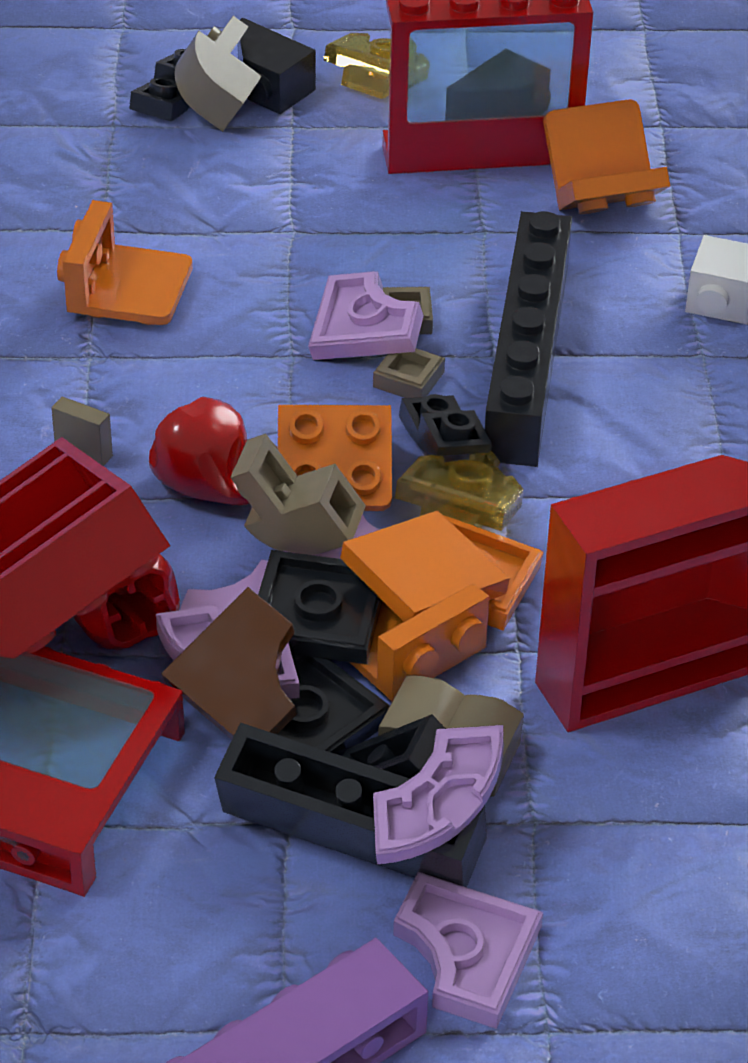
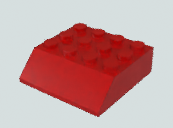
M63 437L0 480V657L15 659L24 652L32 653L43 648L54 638L56 634L55 629L75 615L82 616L98 608L106 600L107 592L126 578H136L149 571L157 563V555L171 546L132 486Z
M719 455L551 504L535 683L567 732H572L748 675L747 461Z

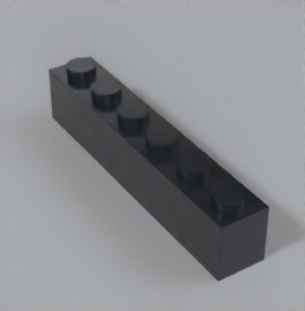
M521 211L485 413L484 430L492 446L490 453H483L482 461L538 467L568 269L572 216L556 215L547 211L536 213Z

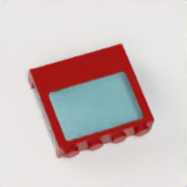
M386 0V8L391 25L388 130H383L382 147L388 174L551 165L543 123L545 115L552 110L585 106L594 13L590 1Z
M46 646L32 653L24 652L15 659L0 657V869L85 897L96 879L93 846L95 840L159 737L163 736L180 742L185 733L183 691L167 686L159 681H150L112 669L104 664L92 663L66 655Z

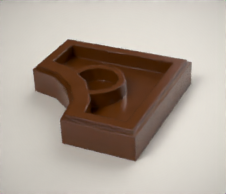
M249 587L161 673L166 684L182 690L183 698L231 740L240 722L278 734L297 715L295 705L281 689L278 677L282 651L295 633L293 624Z

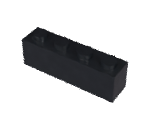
M241 722L214 777L224 813L376 865L373 793L399 787L409 780V778ZM485 805L469 825L443 845L411 859L378 865L414 878L420 872L467 887L487 839Z

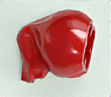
M204 396L169 413L156 428L155 439L149 451V466L156 478L170 489L188 497L231 505L250 504L247 499L241 496L235 483L230 478L248 440L241 415L230 404L219 399Z
M157 555V563L143 575L132 579L126 578L107 592L106 600L98 608L88 614L74 616L75 621L98 646L106 649L123 650L145 638L157 636L159 634L156 625V614L179 611L180 598L174 572L169 562L162 555Z

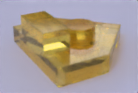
M349 33L326 45L324 61L344 67L342 86L380 99L389 95V38H378L369 41L370 35L368 33ZM411 35L409 38L408 86L427 77L430 62L422 51L415 50L416 42Z
M491 450L490 453L470 454L469 460L444 462L445 458L443 456H421L397 480L395 498L421 506L420 516L438 510L442 515L481 529L483 525L499 531L504 529L521 508L524 489L513 476H505L499 469L500 461Z

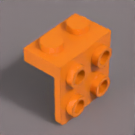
M628 99L557 109L545 115L543 123L559 210L578 208L579 214H590L609 209L608 203L625 201L626 207L647 205L656 202L655 195L670 187L667 167L650 168L640 106L635 100Z
M92 200L83 220L77 219L75 222L72 243L69 249L62 250L60 253L57 277L59 281L65 284L67 312L89 315L96 318L105 317L140 322L145 325H166L172 320L192 272L193 263L192 257L187 254L116 245L112 203Z
M278 405V450L297 476L336 464L366 505L364 511H385L391 506V405Z
M472 583L405 622L382 601L367 665L349 663L393 702L406 676L415 675L435 678L486 648L490 596L475 583Z

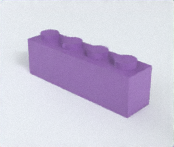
M374 938L355 951L348 950L339 954L329 963L326 969L304 983L284 988L274 997L270 1004L243 1021L235 1020L228 1023L215 1035L214 1039L187 1056H178L166 1063H381L426 1033L429 991L377 938Z

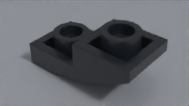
M186 49L175 50L174 54L156 62L154 78L149 83L131 91L130 110L173 121L190 108L181 96L175 82V67Z
M431 394L425 397L402 398L399 418L411 438L425 452L434 456L490 453L492 443L475 411L461 410L454 395L442 396Z

